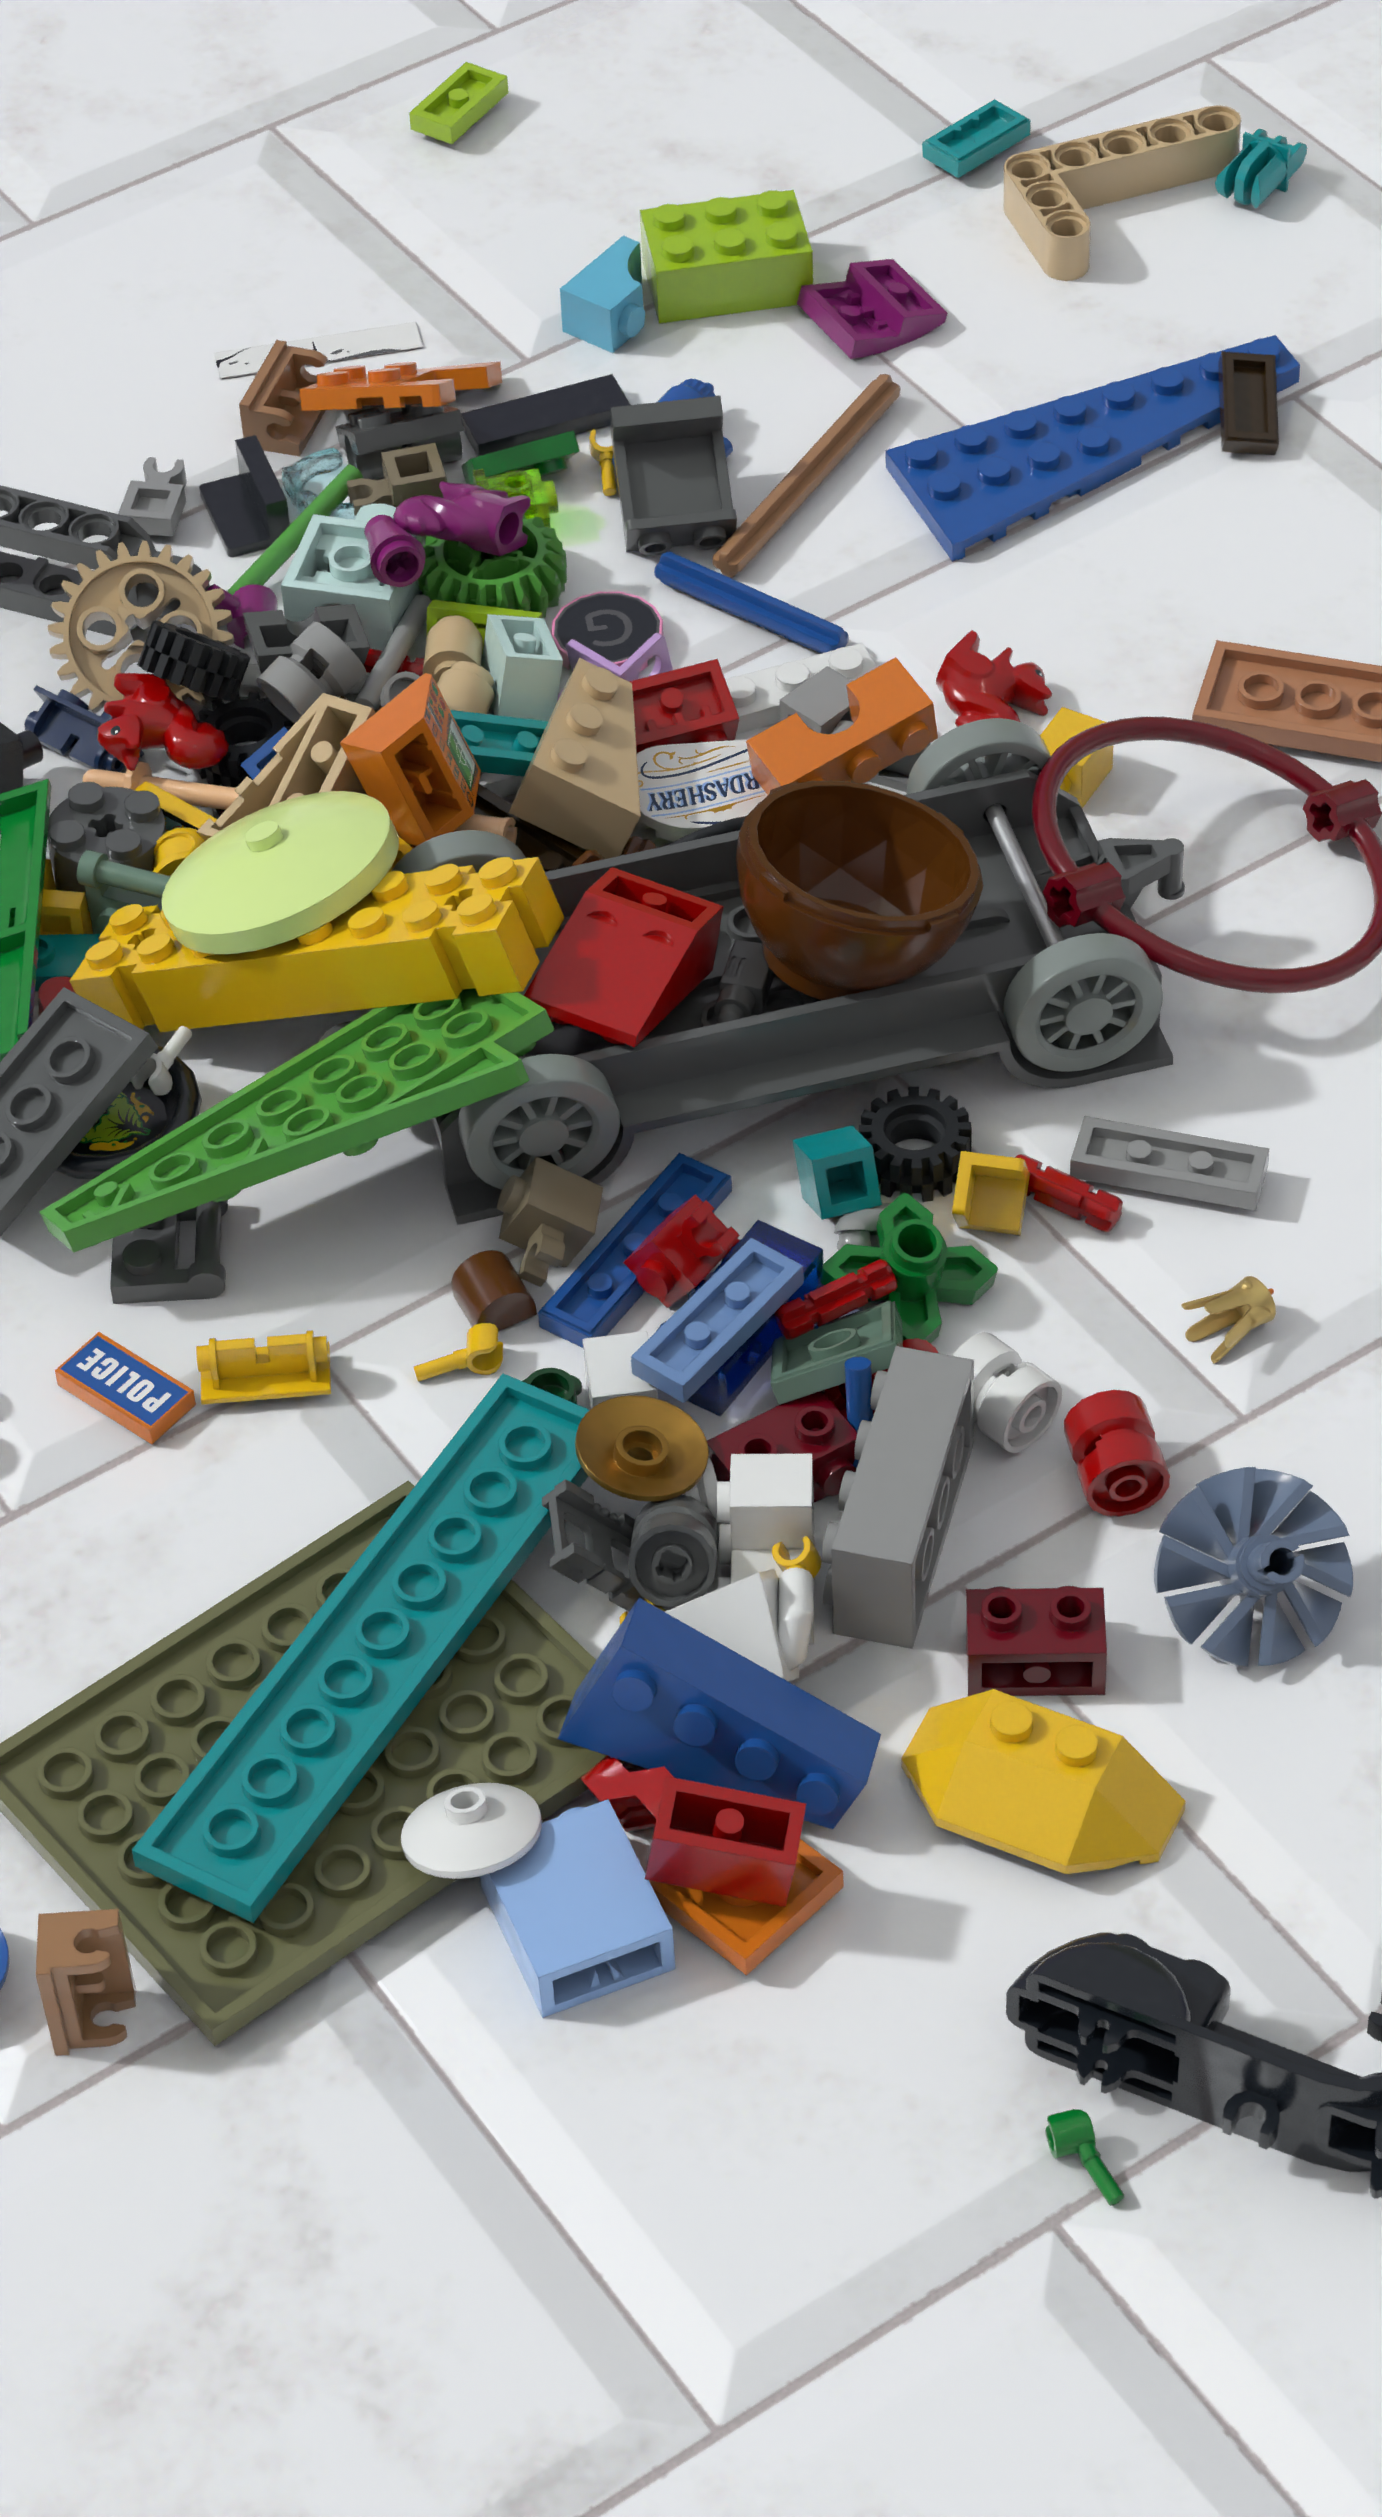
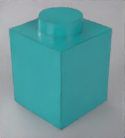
M853 1125L792 1140L802 1198L821 1220L882 1205L873 1147Z

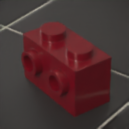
M819 1391L778 1405L707 1440L708 1457L713 1464L718 1482L730 1481L731 1454H812L815 1503L827 1496L839 1494L846 1470L856 1472L853 1463L855 1460L857 1432L824 1392Z
M1062 1586L1058 1588L1011 1589L1008 1587L966 1589L968 1696L992 1689L1011 1696L1105 1695L1107 1644L1104 1588Z

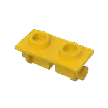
M313 1330L306 1331V1334L267 1337V1346L256 1347L254 1338L217 1341L216 1338H210L209 1345L196 1347L198 1371L201 1372L202 1405L331 1394L329 1341L327 1342V1336L314 1337Z

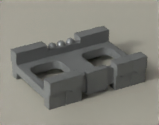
M564 1479L555 1486V1489L542 1497V1506L550 1510L555 1555L549 1559L550 1568L578 1584L586 1579L587 1584L605 1594L608 1593L609 1601L630 1612L638 1598L644 1601L645 1598L634 1587L630 1577L626 1578L624 1573L615 1569L611 1546L629 1558L635 1519L625 1513L618 1517L616 1513H610L607 1508L601 1509L600 1504L594 1503V1495ZM564 1520L577 1526L583 1532L586 1549L574 1542L569 1544L566 1538Z

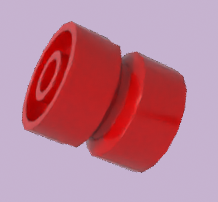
M1123 1390L1103 1391L1082 1399L1070 1409L1064 1419V1434L1072 1458L1078 1466L1077 1474L1086 1501L1092 1510L1105 1516H1126L1136 1514L1151 1507L1164 1496L1169 1488L1170 1474L1161 1448L1155 1440V1431L1147 1407L1140 1396Z

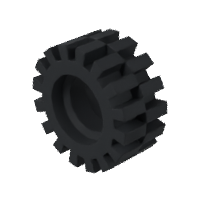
M155 620L152 622L137 665L143 670L153 673V675L159 678L167 679L178 686L182 685L189 688V690L198 693L202 692L213 698L218 697L225 701L230 700L234 702L251 657L246 653L240 652L241 650L227 646L221 641L210 639L203 634H197L189 629L179 628L173 624Z
M238 692L236 700L224 703L222 699L217 698L211 701L213 711L203 707L198 712L199 720L197 722H207L213 725L215 729L223 731L226 741L229 743L226 756L218 764L198 769L202 780L207 778L208 784H222V786L236 788L246 777L253 781L240 764L283 727L289 730L294 725L267 697L264 701H260L259 692H249L248 699L240 700ZM247 741H255V742H256V743L250 744V745H242V746L235 745V744H238V743H241V742H247Z
M919 1086L908 1087V1096L901 1097L898 1089L887 1092V1103L877 1097L871 1102V1111L864 1109L861 1115L859 1133L873 1147L878 1183L881 1184L882 1195L891 1198L896 1190L900 1191V1195L907 1193L912 1196V1193H921L922 1202L933 1201V1190L937 1189L943 1197L952 1193V1182L956 1184L961 1151L972 1152L971 1122H969V1114L965 1107L958 1109L957 1099L949 1095L941 1102L940 1090L933 1088L929 1089L927 1096H919ZM908 1139H923L935 1145L921 1150H909L898 1147L895 1144Z

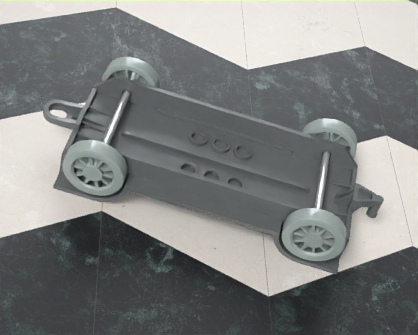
M1002 718L977 720L952 729L939 737L925 749L915 762L907 782V795L904 796L927 805L938 813H942L964 832L963 835L967 838L977 856L984 887L969 925L954 945L927 970L905 980L904 983L820 1000L793 989L775 974L762 1014H752L750 1017L718 1023L714 1008L719 996V983L734 941L738 939L762 944L748 918L740 895L736 861L740 830L545 872L564 915V920L548 947L535 948L540 962L524 991L518 993L525 994L584 893L612 867L724 906L713 971L636 1047L627 1044H613L591 1031L571 1024H558L551 1021L554 1031L536 1041V1045L531 1051L518 1057L522 1060L530 1079L528 1082L432 1119L440 1142L444 1185L457 1225L503 1215L504 1212L497 1209V1204L505 1183L512 1175L520 1177L536 1157L599 1185L624 1161L631 1149L635 1133L996 1052L999 1053L1003 1065L1014 1077L1030 1085L1044 1088L1080 1086L1173 1065V1054L1159 1027L1163 991L1161 987L1162 974L1157 963L1149 960L1147 954L1138 944L1125 937L1108 934L1094 921L1077 927L1067 925L1059 928L1047 915V902L1042 892L1049 877L1054 875L1040 850L1032 817L1033 793L1037 778L1044 764L1051 757L1042 737L1030 726L1015 720ZM1059 788L1056 808L1057 820L1063 842L1078 868L1092 863L1101 865L1107 862L1116 868L1122 876L1121 886L1126 897L1120 909L1124 915L1136 922L1131 907L1142 889L1158 880L1157 891L1162 898L1175 900L1184 895L1185 884L1182 881L1184 845L1180 840L1174 838L1165 840L1108 838L1097 841L1078 799ZM464 830L439 835L421 843L400 859L392 871H401L406 874L430 871L445 864H455L458 867L473 865L475 872L478 873L481 866L493 859L509 857L517 860L526 857L518 846L503 836L480 830ZM355 1020L330 1028L323 1034L319 1042Z

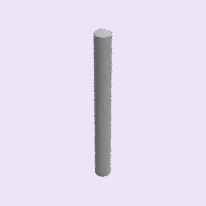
M419 594L412 599L355 698V703L371 707L374 711L377 709L381 701L380 695L383 686L397 673L427 620V606L431 603V599L428 596Z

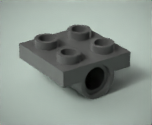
M408 404L401 408L402 411L394 413L389 411L380 412V408H369L348 414L350 423L335 426L339 445L345 449L348 465L355 466L362 473L363 478L374 480L384 477L381 453L403 449L402 445H404V448L435 443L442 463L460 460L463 455L460 432L464 431L460 409L448 405L423 407L422 404Z

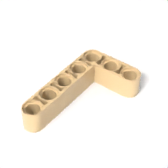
M1208 106L1010 156L1004 164L1003 209L1005 215L1042 270L1049 277L1062 281L1081 278L1088 272L1090 265L1091 223L1083 210L1217 177L1239 154L1240 114L1227 106Z

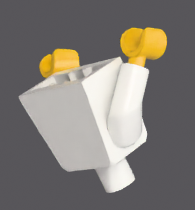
M804 1536L802 1539L804 1549L801 1555L793 1560H790V1554L784 1544L778 1542L772 1547V1556L782 1571L779 1578L775 1569L758 1572L667 1611L647 1599L645 1601L790 1682L799 1678V1666L807 1657L814 1614L813 1578L818 1574L822 1560L819 1552L807 1536ZM628 1611L621 1614L619 1618L620 1624L629 1613Z

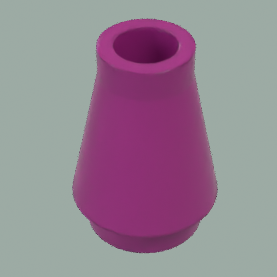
M377 515L371 518L365 526L364 534L368 541L371 569L374 576L380 582L393 587H405L414 583L424 569L426 559L424 547L416 538L397 525L392 517Z

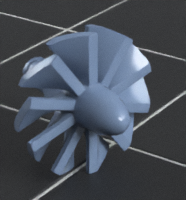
M1256 1467L1238 1468L1213 1475L1196 1484V1488L1187 1493L1169 1512L1159 1530L1163 1537L1155 1560L1154 1585L1156 1593L1216 1581L1222 1584L1217 1587L1164 1597L1171 1621L1177 1632L1187 1643L1192 1645L1235 1596H1240L1239 1604L1202 1644L1201 1648L1220 1661L1231 1665L1247 1667L1254 1605L1260 1599L1263 1605V1619L1258 1666L1280 1664L1302 1654L1305 1648L1277 1600L1279 1592H1283L1289 1600L1314 1647H1317L1326 1639L1338 1619L1342 1602L1295 1580L1300 1575H1303L1347 1597H1351L1353 1571L1347 1547L1344 1542L1300 1551L1295 1550L1300 1548V1545L1350 1535L1338 1514L1317 1494L1309 1491L1313 1485L1304 1479L1279 1471L1256 1469Z

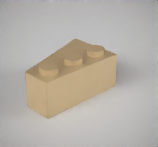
M581 658L578 659L555 705L508 813L583 849L596 850L605 859L621 855L641 817L631 682L614 675L605 668L598 667Z
M322 693L273 747V750L277 753L253 781L246 777L235 789L239 796L215 822L208 818L198 829L197 833L206 841L220 830L249 814L303 795L330 791L366 794L339 742L376 713L374 709Z

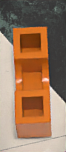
M895 657L846 685L851 719L854 722L846 730L835 734L818 733L807 727L798 714L795 713L746 740L752 776L767 795H769L772 789L797 781L799 783L808 781L868 782L882 769L905 756H912L921 752L930 742L938 738L934 703Z

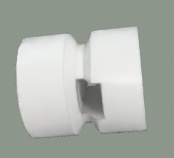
M982 1332L972 1336L953 1353L952 1356L974 1360V1423H977L983 1434L1007 1452L1017 1453L1031 1446L1049 1428L1062 1401V1388L1056 1380L1033 1363L1022 1362L1018 1352L992 1333Z

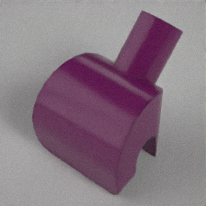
M213 584L208 588L207 591L219 589L221 587H219L216 584ZM262 585L243 586L233 595L222 589L225 598L214 607V610L224 609L231 611L233 620L227 623V629L229 633L233 634L234 644L239 648L245 649L244 639L248 635L243 613L278 610V601L275 593Z

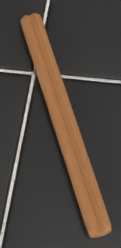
M880 374L866 387L713 555V565L721 570L722 575L732 578L738 572H741L900 396V386L892 381L890 375Z

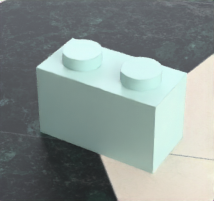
M488 614L481 667L486 669L494 679L493 690L495 696L491 704L494 715L549 721L558 699L563 659L544 618Z

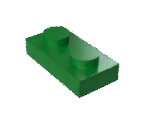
M573 430L471 458L461 465L466 484L476 485L483 483L486 490H496L516 483L514 474L534 469L536 477H543L567 469L565 460L570 459L579 453L580 450Z

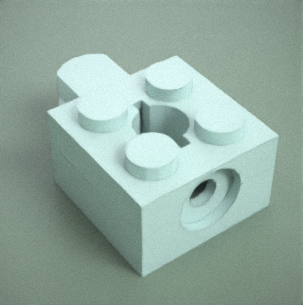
M388 504L366 505L359 509L354 519L313 514L281 584L284 615L287 620L293 622L303 621L314 613L315 607L354 604L370 648L376 650H383L410 602L421 592L418 587V579L405 587H393L380 582L374 576L371 569L368 541L364 534L365 526L371 518L377 515H388L393 518L396 507ZM412 535L422 544L421 536Z

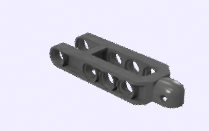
M0 485V510L9 512L0 517V546L41 556L33 560L0 551V578L6 576L20 577L13 582L0 583V608L54 622H64V618L56 614L51 605L52 602L59 601L69 603L71 598L66 592L59 595H46L44 593L51 589L62 588L61 584L63 581L80 585L83 580L79 571L49 564L46 558L73 565L81 563L94 571L99 568L96 551L101 550L110 561L118 559V543L121 542L128 549L130 556H138L142 541L148 542L152 557L158 558L160 554L159 551H156L149 534L132 517ZM42 523H55L58 525L47 530L33 529ZM94 535L108 537L101 542H83L84 539ZM173 555L172 563L177 565L183 557ZM193 564L191 575L194 576L201 572V568ZM138 583L130 590L128 601L137 607H147L157 599L159 590L151 583ZM208 584L204 590L207 591L210 585ZM172 600L159 618H163L168 613L179 608L180 601ZM99 620L92 623L87 630L114 637L116 626L110 621ZM136 624L133 627H131L130 631L138 625Z

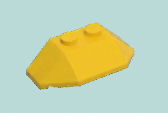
M995 1689L929 1708L901 1758L903 1771L907 1778L911 1779L920 1800L937 1827L1064 1874L1110 1869L1137 1860L1140 1864L1159 1862L1186 1806V1801L1122 1735Z

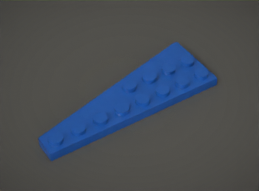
M1276 335L1222 350L1223 352L1275 355L1277 393L1299 382L1300 364ZM1222 351L1208 353L1202 357L1168 367H1161L1155 371L1111 382L1101 387L1064 396L1054 401L1013 411L1000 417L973 425H966L956 430L885 450V467L952 562L965 558V548L988 537L991 541L995 542L1007 535V526L1029 515L1034 520H1037L1049 513V507L1053 502L1065 496L1070 498L1076 494L1081 497L1140 466L1141 456L1160 446L1170 450L1180 445L1181 435L1200 425L1210 429L1220 424L1218 362Z

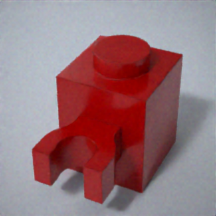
M696 1194L669 1214L623 1262L636 1275L640 1286L650 1295L657 1297L666 1308L693 1290L739 1242L738 1237L740 1235L732 1226L727 1228L712 1212L714 1210L713 1206L707 1200L702 1202Z

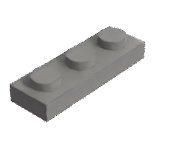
M1084 1116L1070 1160V1175L1086 1181L1256 1211L1268 1168L1269 1148Z

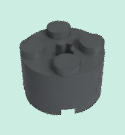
M82 782L73 786L68 792V798L61 802L49 816L47 841L56 890L84 892L86 895L85 886L79 884L77 880L78 863L86 850L105 853L108 855L109 861L153 872L154 848L157 840L166 833L164 814L160 808L158 796L149 791H135L122 787H101L94 782Z

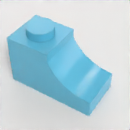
M622 236L560 288L563 332L611 353H614L631 337L636 336L644 327L645 321L640 242Z

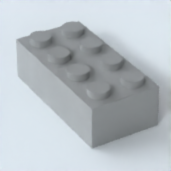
M896 1346L888 1372L878 1370L874 1379L871 1393V1410H875L872 1421L862 1420L858 1429L855 1443V1459L859 1460L856 1472L846 1470L841 1482L838 1508L839 1511H843L840 1523L829 1522L825 1532L822 1562L832 1565L828 1569L825 1580L823 1604L833 1606V1634L913 1649L973 1448L974 1360Z

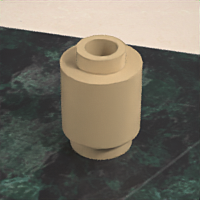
M447 616L439 620L428 632L423 674H432L436 684L441 674L450 669L455 662L468 661L481 666L483 639L476 626L469 619L462 616Z
M455 662L450 669L441 674L437 683L450 710L487 714L494 700V679L492 675L483 667L472 662Z

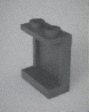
M721 396L611 407L610 432L626 552L639 551L645 555H658L669 551L672 547L694 545L700 549H713L722 546L736 531L737 515L736 509H733L722 431L723 411Z

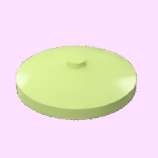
M330 791L288 799L239 819L198 846L183 860L168 880L162 895V910L176 939L185 947L194 951L208 954H237L272 947L325 925L367 896L386 876L394 863L399 849L398 833L385 806L377 799L366 794Z

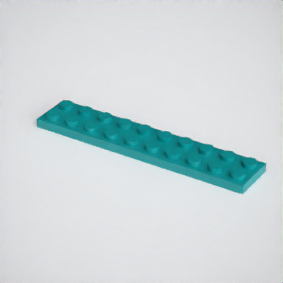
M504 1373L499 1377L134 1846L132 1854L135 1867L252 1923L255 1922L551 1527L550 1510L542 1506V1497L555 1489V1486L564 1479L580 1488L589 1477L580 1465L575 1450L578 1426L589 1409Z

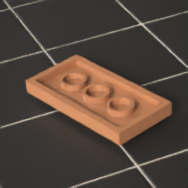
M1216 640L1192 714V720L1228 728L1278 747H1289L1334 756L1382 762V666Z

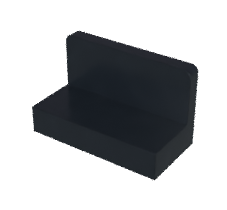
M256 435L235 440L239 475L207 482L199 486L201 499L229 557H237L267 549L290 525L287 499Z

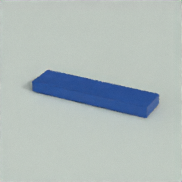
M678 1153L539 1310V1327L582 1348L583 1339L607 1336L645 1292L638 1283L636 1275L623 1262L669 1214L695 1194L702 1202L707 1200L713 1206L714 1210L712 1212L714 1213L732 1192V1176L682 1153Z

